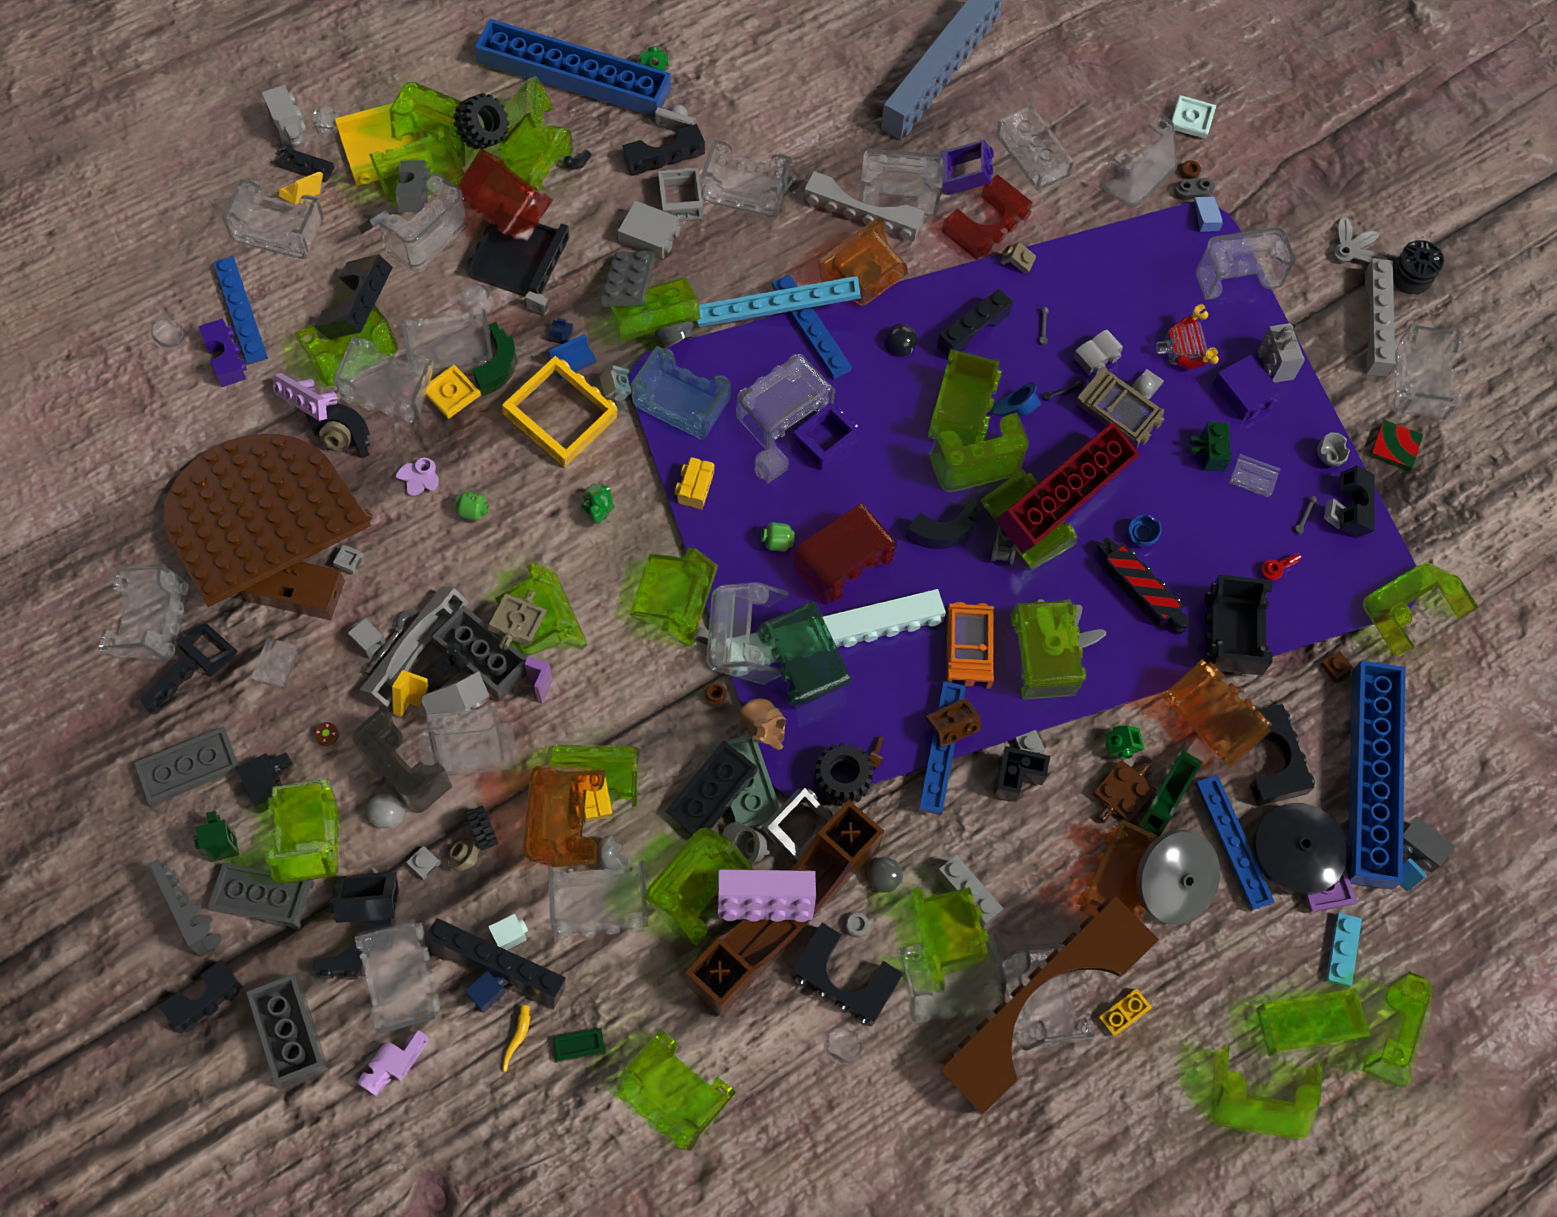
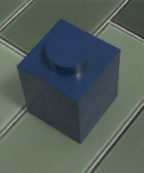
M488 971L465 991L483 1013L506 993L502 987L505 984L504 981L495 974L492 976Z

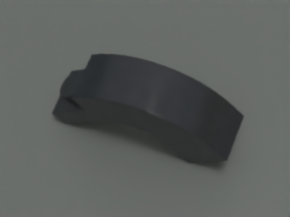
M339 403L326 406L327 419L320 421L305 413L314 436L319 435L325 423L331 421L339 422L350 430L361 458L369 455L367 447L371 445L367 436L370 433L365 420L354 409Z
M971 498L961 514L949 522H937L919 512L909 526L906 538L917 545L930 549H946L956 546L966 540L972 533L975 525L974 520L979 513L977 511L979 502Z

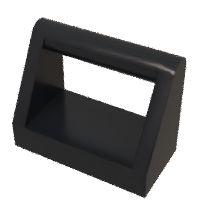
M207 623L197 626L175 640L180 649L211 677L237 654V650ZM205 633L225 652L209 660L193 643Z

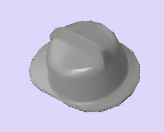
M739 822L730 823L725 827L722 833L721 844L724 853L730 859L741 865L750 866L761 861L765 855L770 854V851L767 850V841L761 833Z

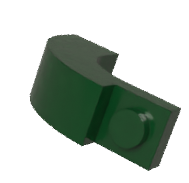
M497 322L489 324L490 334L497 348L495 357L487 364L472 369L475 382L482 396L495 392L504 386L512 377L516 367L517 356L512 335L507 337L504 329H499Z

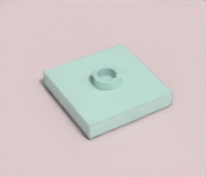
M1179 95L1169 129L1206 139L1216 105Z

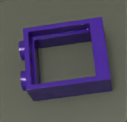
M980 140L941 152L940 186L947 195L991 183L992 174L994 173L992 166L994 151L992 147L988 146L985 140ZM981 158V170L956 177V165Z
M829 403L793 432V443L818 468L823 470L858 441L860 430L854 421H850L845 417L839 407ZM830 417L847 435L825 452L807 434Z

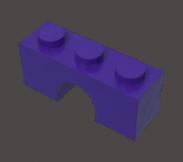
M222 318L199 326L209 353L223 352L221 356L211 360L221 386L225 387L246 380L244 371L247 370L243 358H238V354H241L237 341L233 342L231 339L235 337L231 325L226 326Z

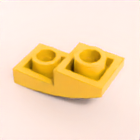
M1136 988L1099 1018L1115 1037L1152 1009V1007Z

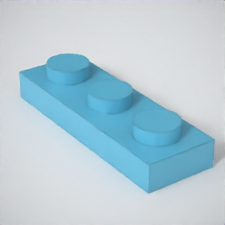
M1340 912L1336 914L1326 982L1347 988L1352 986L1362 918Z

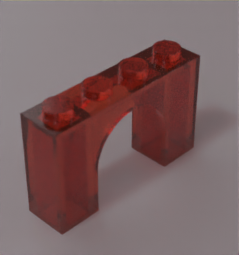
M998 174L991 179L990 184L984 185L981 197L999 211L1002 216L999 222L992 225L978 224L958 208L944 219L942 232L976 260L983 255L986 256L996 243L1000 244L1007 233H1012L1022 220L1026 221L1032 213L1030 210L1033 202Z

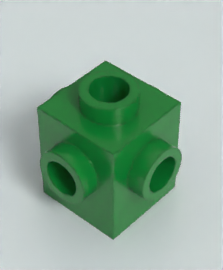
M659 46L648 47V51H640L642 65L665 71V66H669L668 54H664V50H660ZM653 58L658 59L656 64L651 63Z
M1119 725L1114 727L1113 731L1105 734V745L1109 755L1119 757L1120 760L1132 758L1134 753L1144 750L1140 728Z

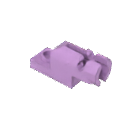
M418 1030L415 1035L411 1034L405 1043L406 1049L404 1051L389 1041L386 1042L368 1064L373 1070V1074L363 1072L356 1083L373 1095L378 1096L380 1091L391 1081L390 1076L402 1082L430 1039L426 1034Z

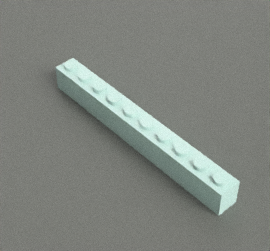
M936 589L724 640V653L730 673H744L750 668H765L771 663H785L799 656L806 658L816 652H830L840 646L851 647L857 642H871L885 635L892 637L899 632L906 630L909 632L916 631L926 625L931 627L937 626L944 621L946 611L939 591Z

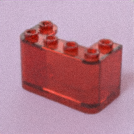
M483 149L479 150L455 188L456 196L459 199L471 203L470 208L478 213L482 212L485 214L483 217L491 224L496 223L499 231L505 235L509 234L517 240L519 237L528 240L553 201L547 194L540 193L535 186L530 185L509 169L501 158Z
M861 503L803 542L795 552L794 567L827 605L831 601L836 602L844 594L842 591L844 590L845 583L849 580H856L866 568H873L877 564L879 566L890 564L895 558L897 541L864 503Z

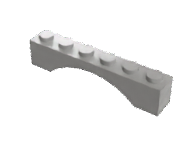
M813 171L804 192V201L811 205H816L830 212L844 215L849 219H855L866 225L877 227L885 232L899 235L904 239L915 241L923 224L925 213L923 210L909 205L879 207L862 203L847 195L835 183L832 177Z
M1372 258L1365 271V290L1368 293L1371 307V327L1366 368L1367 375L1387 377L1395 365L1393 261Z
M441 586L360 688V691L373 703L387 707L393 700L392 686L401 671L405 670L408 672L419 653L433 639L432 636L463 605L466 606L469 602L455 588Z

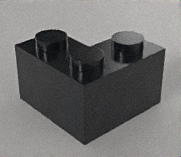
M1005 746L1000 758L994 797L1017 802L1021 794L1022 782L1043 785L1047 778L1050 755Z

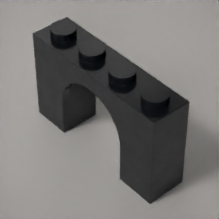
M379 254L347 262L339 279L355 292L342 305L322 310L314 327L328 339L361 333L393 267Z
M1283 704L1232 715L1227 722L1234 744L1264 738L1277 744L1284 754L1285 767L1283 771L1255 778L1249 785L1257 806L1307 795L1315 788L1314 777L1308 771L1306 756L1300 750L1298 735L1292 729L1290 714L1285 710Z
M822 922L791 971V976L794 977L793 981L802 987L807 985L814 990L813 993L820 999L826 1000L827 998L834 1002V1007L843 1013L848 1011L855 1016L854 1019L861 1025L873 1027L904 973L883 961L870 983L863 989L848 992L837 988L827 975L826 964L841 941L842 934Z

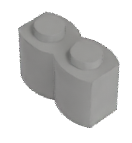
M1105 330L1080 346L1075 351L1073 358L1088 375L1097 374L1103 366L1106 367V364L1110 362L1115 363L1119 360L1123 346L1108 330Z

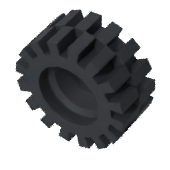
M484 805L467 811L466 814L480 850L483 851L498 845L499 843Z

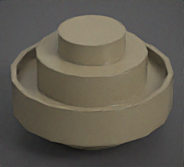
M327 422L319 432L322 443L332 450L343 451L348 448L352 441L350 430L339 422Z
M463 838L454 844L448 856L449 867L457 872L473 867L478 860V844L471 838Z

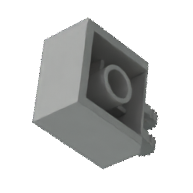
M285 85L262 92L281 144L292 145L294 148L303 145V141L306 140L303 132L307 130L301 119L303 117L300 109L295 104L296 101L292 92H288Z
M1288 323L1269 327L1258 347V356L1262 358L1264 371L1274 383L1294 380L1305 359L1293 326Z
M478 671L448 682L437 690L423 695L422 705L419 706L418 711L422 717H428L430 722L439 719L442 723L452 719L457 714L462 716L471 712V709L483 705L482 700L488 698L489 693Z

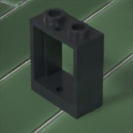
M397 872L339 876L337 886L333 887L334 899H330V912L335 914L336 923L394 919L399 897Z

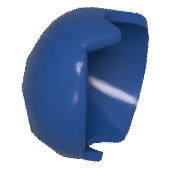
M1151 515L1135 517L1127 528L1129 539L1139 547H1150L1155 544L1162 533L1160 521H1157Z

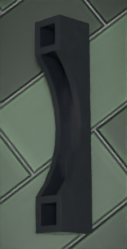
M435 919L425 936L426 951L446 960L460 961L487 970L513 984L532 1000L553 1010L565 990L566 977L441 919Z

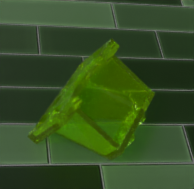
M688 547L685 558L650 554L629 615L637 620L662 626L661 630L684 646L692 647L693 637L696 629H698L718 565L696 548Z
M532 562L527 566L531 576L495 598L499 606L505 594L524 598L527 590L531 589V593L532 591L536 592L532 602L547 610L546 616L530 647L516 641H511L525 657L560 643H565L578 649L588 646L556 571Z
M921 887L911 889L912 904L935 993L945 991V975L989 960L986 943L989 942L986 928H981L979 921L983 919L981 908L979 905L975 906L970 887L923 898Z

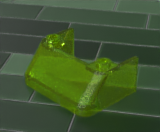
M1425 562L1365 597L1363 601L1364 609L1394 656H1398L1415 647L1403 629L1412 621V612L1407 604L1438 586L1457 618L1479 608L1458 576Z
M554 745L549 747L542 768L543 805L548 804L549 796L556 799L563 798L569 793L570 789H574L573 781H577L576 774L604 769L608 790H616V795L620 796L621 799H632V806H637L640 749L634 746Z
M1224 1045L1215 1052L1211 1118L1217 1126L1291 1140H1302L1309 1135L1321 1102L1323 1062L1317 1061L1306 1068L1305 1085L1296 1090L1295 1102L1247 1094V1082L1244 1076L1238 1072L1228 1070L1230 1046Z

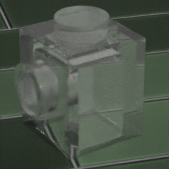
M774 445L767 451H761L756 456L754 471L760 479L770 483L788 470L789 459Z

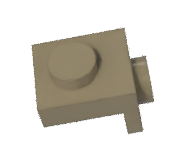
M1017 242L1013 245H1008L1003 250V257L1000 263L1005 265L1011 262L1025 274L1030 271L1036 255L1023 244Z

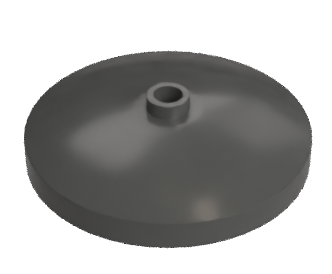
M1174 830L1159 836L1144 852L1137 870L1136 887L1142 906L1155 919L1172 925L1186 924L1197 919L1208 909L1215 898L1220 882V864L1213 846L1204 837L1186 830Z

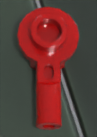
M1296 553L1280 562L1267 560L1261 567L1263 577L1266 580H1278L1283 574V569L1301 561V556L1299 553Z

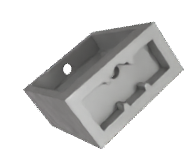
M698 168L658 171L662 211L679 217V221L703 219ZM694 184L696 201L666 202L665 187Z
M797 789L761 827V830L791 861H798L816 834L833 815L828 807L821 806L816 800V794L810 789ZM803 799L824 822L799 848L778 824Z

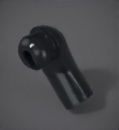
M584 150L576 159H573L572 156H566L563 159V163L569 170L580 169L586 165L592 154L590 151Z

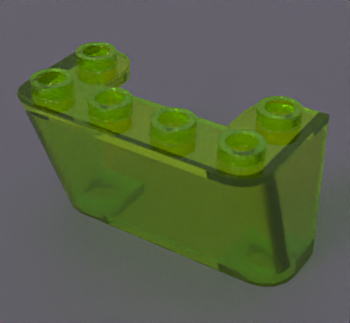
M374 305L361 333L333 339L325 337L320 340L313 325L294 333L302 351L323 384L328 387L336 386L393 357L398 350V344L390 325L376 305ZM306 334H312L313 336L309 342H304L302 338Z
M1022 469L980 501L995 520L1038 482L1031 473L1026 474ZM1064 520L1037 545L1023 554L1016 547V550L1032 570L1077 544L1076 539L1078 537L1069 522L1064 524Z
M1411 971L1389 983L1386 993L1387 1004L1392 1009L1405 1014L1397 1042L1387 1038L1383 1052L1369 1054L1362 1068L1363 1072L1397 1087H1406L1412 1080L1432 1015V986L1426 978ZM1392 1048H1395L1393 1056L1390 1057V1050Z
M660 1029L624 1068L617 1083V1094L621 1100L629 1102L635 1107L640 1116L648 1118L655 1124L656 1129L660 1133L666 1134L674 1140L675 1145L679 1149L691 1151L731 1102L736 1091L718 1076L714 1079L711 1086L674 1056L679 1044ZM719 1088L723 1089L727 1095L722 1093Z

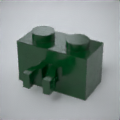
M1207 422L1201 434L1202 439L1191 436L1189 444H1196L1198 447H1192L1190 455L1203 453L1204 471L1225 472L1231 461L1229 423Z
M216 811L206 813L208 824L197 826V835L193 837L196 849H199L202 856H206L210 862L238 856L239 849L236 833L225 820L220 819V815H217Z

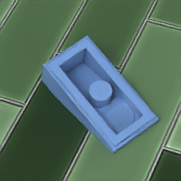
M1195 197L1194 201L1200 232L1220 231L1223 222L1215 197Z

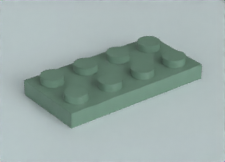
M746 735L726 742L759 768V771L733 801L730 808L735 822L755 828L764 825L780 806L758 742L753 740L751 735ZM720 743L711 746L712 753L720 745Z

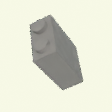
M634 201L618 230L619 243L639 251H655V256L663 260L665 254L671 251L672 241L680 234L679 217Z

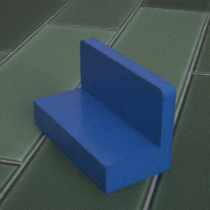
M585 334L548 351L549 361L554 356L560 360L563 359L574 372L596 363V357L588 346V339ZM554 371L559 380L564 378L557 371Z

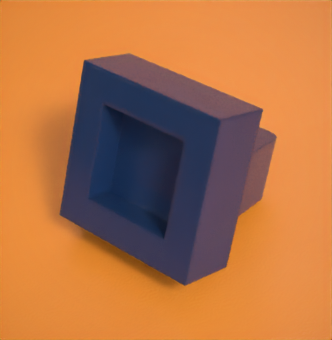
M557 318V320H553L548 341L559 344L570 341L574 329L573 324L567 323L565 319Z

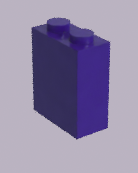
M1252 355L1218 372L1213 382L1242 420L1249 417L1254 418L1266 407L1270 409L1275 406L1282 392Z

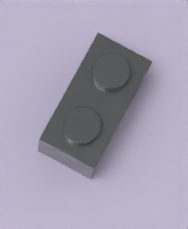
M1419 817L1413 819L1403 830V853L1413 857L1418 861L1419 866L1430 872L1439 868L1456 847Z

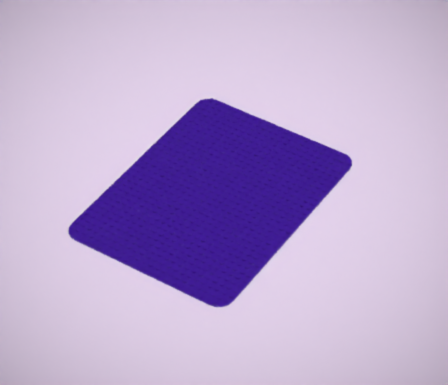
M1195 202L1184 203L1027 246L1026 248L1035 254L1036 258L1030 271L1025 274L1011 262L1005 265L1001 264L1000 261L1003 255L998 254L877 287L873 290H866L860 292V299L812 307L852 366L850 372L834 380L789 312L683 340L665 350H661L662 347H658L643 354L633 365L629 377L631 397L740 705L743 707L744 704L752 699H767L786 718L785 734L782 742L783 748L781 750L758 742L772 786L789 799L797 789L805 788L810 789L816 794L817 801L829 799L828 797L822 798L821 791H817L816 782H814L815 767L819 755L822 756V752L826 748L830 750V745L835 744L836 747H839L840 743L845 742V746H849L852 743L855 744V749L861 747L863 749L862 754L867 753L870 757L878 736L883 737L878 754L884 757L878 769L872 768L873 778L871 785L927 768L934 730L927 723L926 716L938 711L943 682H946L947 611L949 604L955 602H963L966 605L984 603L988 606H994V681L991 689H987L986 682L975 681L971 687L966 686L964 698H967L980 714L981 730L956 741L952 759L1015 740L1023 735L1036 731L1040 732L1225 673L1224 671L1209 670L1207 665H1204V655L1207 652L1204 636L1205 632L1208 631V624L1204 623L1205 613L1208 611V604H1205L1206 591H1210L1211 583L1215 582L1218 575L1265 579L1261 572L1264 562L1267 560L1280 562L1296 553L1300 554L1301 561L1283 569L1282 576L1278 580L1272 581V591L1266 593L1267 601H1269V606L1266 609V646H1269V652H1273V657L1394 619L1412 608L1420 595L1421 578L1417 565L1376 487L1374 532L1356 538L1341 529H1337L1324 519L1327 501L1335 499L1345 508L1351 506L1349 497L1340 491V472L1357 465L1365 470L1366 468L1299 341L1298 344L1305 359L1294 380L1275 383L1282 391L1277 399L1278 403L1270 409L1266 407L1256 417L1242 420L1213 384L1218 372L1249 355H1252L1264 369L1262 358L1258 356V347L1270 326L1289 323L1239 226L1229 213L1219 208L1223 222L1220 231L1200 232ZM997 289H1001L1013 301L1010 315L996 326L990 324L983 328L962 353L950 360L937 348L940 333ZM1203 304L1205 309L1200 311L1199 314L1207 311L1208 317L1204 320L1198 318L1195 323L1202 351L1205 355V350L1216 348L1219 361L1216 364H1211L1208 361L1206 365L1189 370L1176 363L1177 353L1173 346L1176 340L1171 338L1169 330L1189 314H1195V307ZM1047 307L1049 309L1046 318V338L1048 342L1042 346L1039 343L1042 337L1043 314L1041 309ZM896 324L909 325L916 331L918 337L917 344L912 354L908 356H895L885 346L887 333ZM1192 325L1191 328L1189 327L1195 355L1191 352L1186 330H1184V333L1182 332L1186 353L1189 358L1193 359L1201 355ZM1108 330L1123 346L1119 360L1115 363L1110 362L1106 364V368L1130 387L1133 386L1136 379L1146 369L1164 380L1163 384L1149 400L1165 410L1163 415L1165 420L1158 429L1154 427L1150 432L1151 437L1145 445L1141 443L1138 448H1135L1140 455L1037 545L1023 554L1016 547L1013 565L1007 561H991L999 524L995 519L1106 427L1077 405V397L1097 374L1088 375L1073 357L1075 351L1080 346L1092 340L1099 333ZM1179 339L1176 344L1178 352H1180L1179 346L1181 351H1183L1181 341ZM1166 341L1168 348L1160 349L1158 342ZM1078 381H1082L1084 384L1082 389L1076 388L1053 396L1049 401L1043 399L1045 392L1052 393L1075 385ZM1034 382L1036 384L1035 393L1041 404L1030 414L1018 417L1010 412L1002 415H995L993 413V407L999 400L1026 383ZM1113 386L1097 406L1107 412V408L1112 406L1122 392ZM1121 399L1114 407L1113 412L1109 414L1135 433L1151 413L1143 407L1138 412ZM829 403H832L843 411L846 418L858 425L860 433L859 439L855 444L821 470L793 443V432ZM828 417L807 435L826 452L847 433ZM1207 422L1229 423L1231 461L1225 472L1204 471L1203 453L1190 455L1191 448L1198 447L1196 444H1189L1191 436L1202 439L1201 434ZM1330 432L1339 433L1347 439L1346 448L1350 449L1347 461L1340 466L1325 465L1317 454L1319 442ZM691 457L714 464V475L703 509L681 505L678 503V495H675L677 483H682L681 470L683 464H688ZM1315 496L1317 502L1313 504L1303 526L1304 532L1297 534L1295 528L1300 524L1309 504V497ZM971 498L979 502L977 507L979 513L974 520L975 525L972 533L966 540L956 546L946 549H930L917 545L906 538L907 530L919 512L934 521L949 522L961 514ZM1151 515L1161 523V536L1150 547H1139L1132 543L1128 537L1127 528L1131 520L1137 516ZM769 523H784L791 527L795 535L791 548L789 547L785 552L768 550L765 547V543L761 541V533L763 528L766 529ZM1109 537L1117 545L1120 546L1124 543L1128 548H1131L1135 552L1136 557L1142 563L1149 566L1152 574L1157 579L1162 580L1166 588L1180 599L1184 606L1181 611L1190 621L1184 633L1178 634L1174 632L1167 624L1164 627H1157L1103 571L1105 559L1097 549L1101 541ZM936 589L939 591L946 611L944 621L937 626L931 627L926 625L916 631L909 632L906 630L899 632L892 637L885 635L871 642H857L851 647L840 646L836 647L833 651L816 652L806 658L799 656L792 658L789 662L771 663L765 668H750L744 673H730L724 653V640ZM1042 599L1046 602L1053 618L1055 631L1066 614L1074 606L1081 605V618L1069 637L1098 629L1105 630L1106 635L1087 647L1064 649L1060 655L1050 656L1042 650V642L1045 638L1037 623V601ZM955 617V644L976 646L984 644L986 646V619ZM955 648V658L986 660V650ZM952 680L954 684L965 686L964 680ZM845 765L836 766L830 771L833 779L840 783H851L857 778L855 771Z

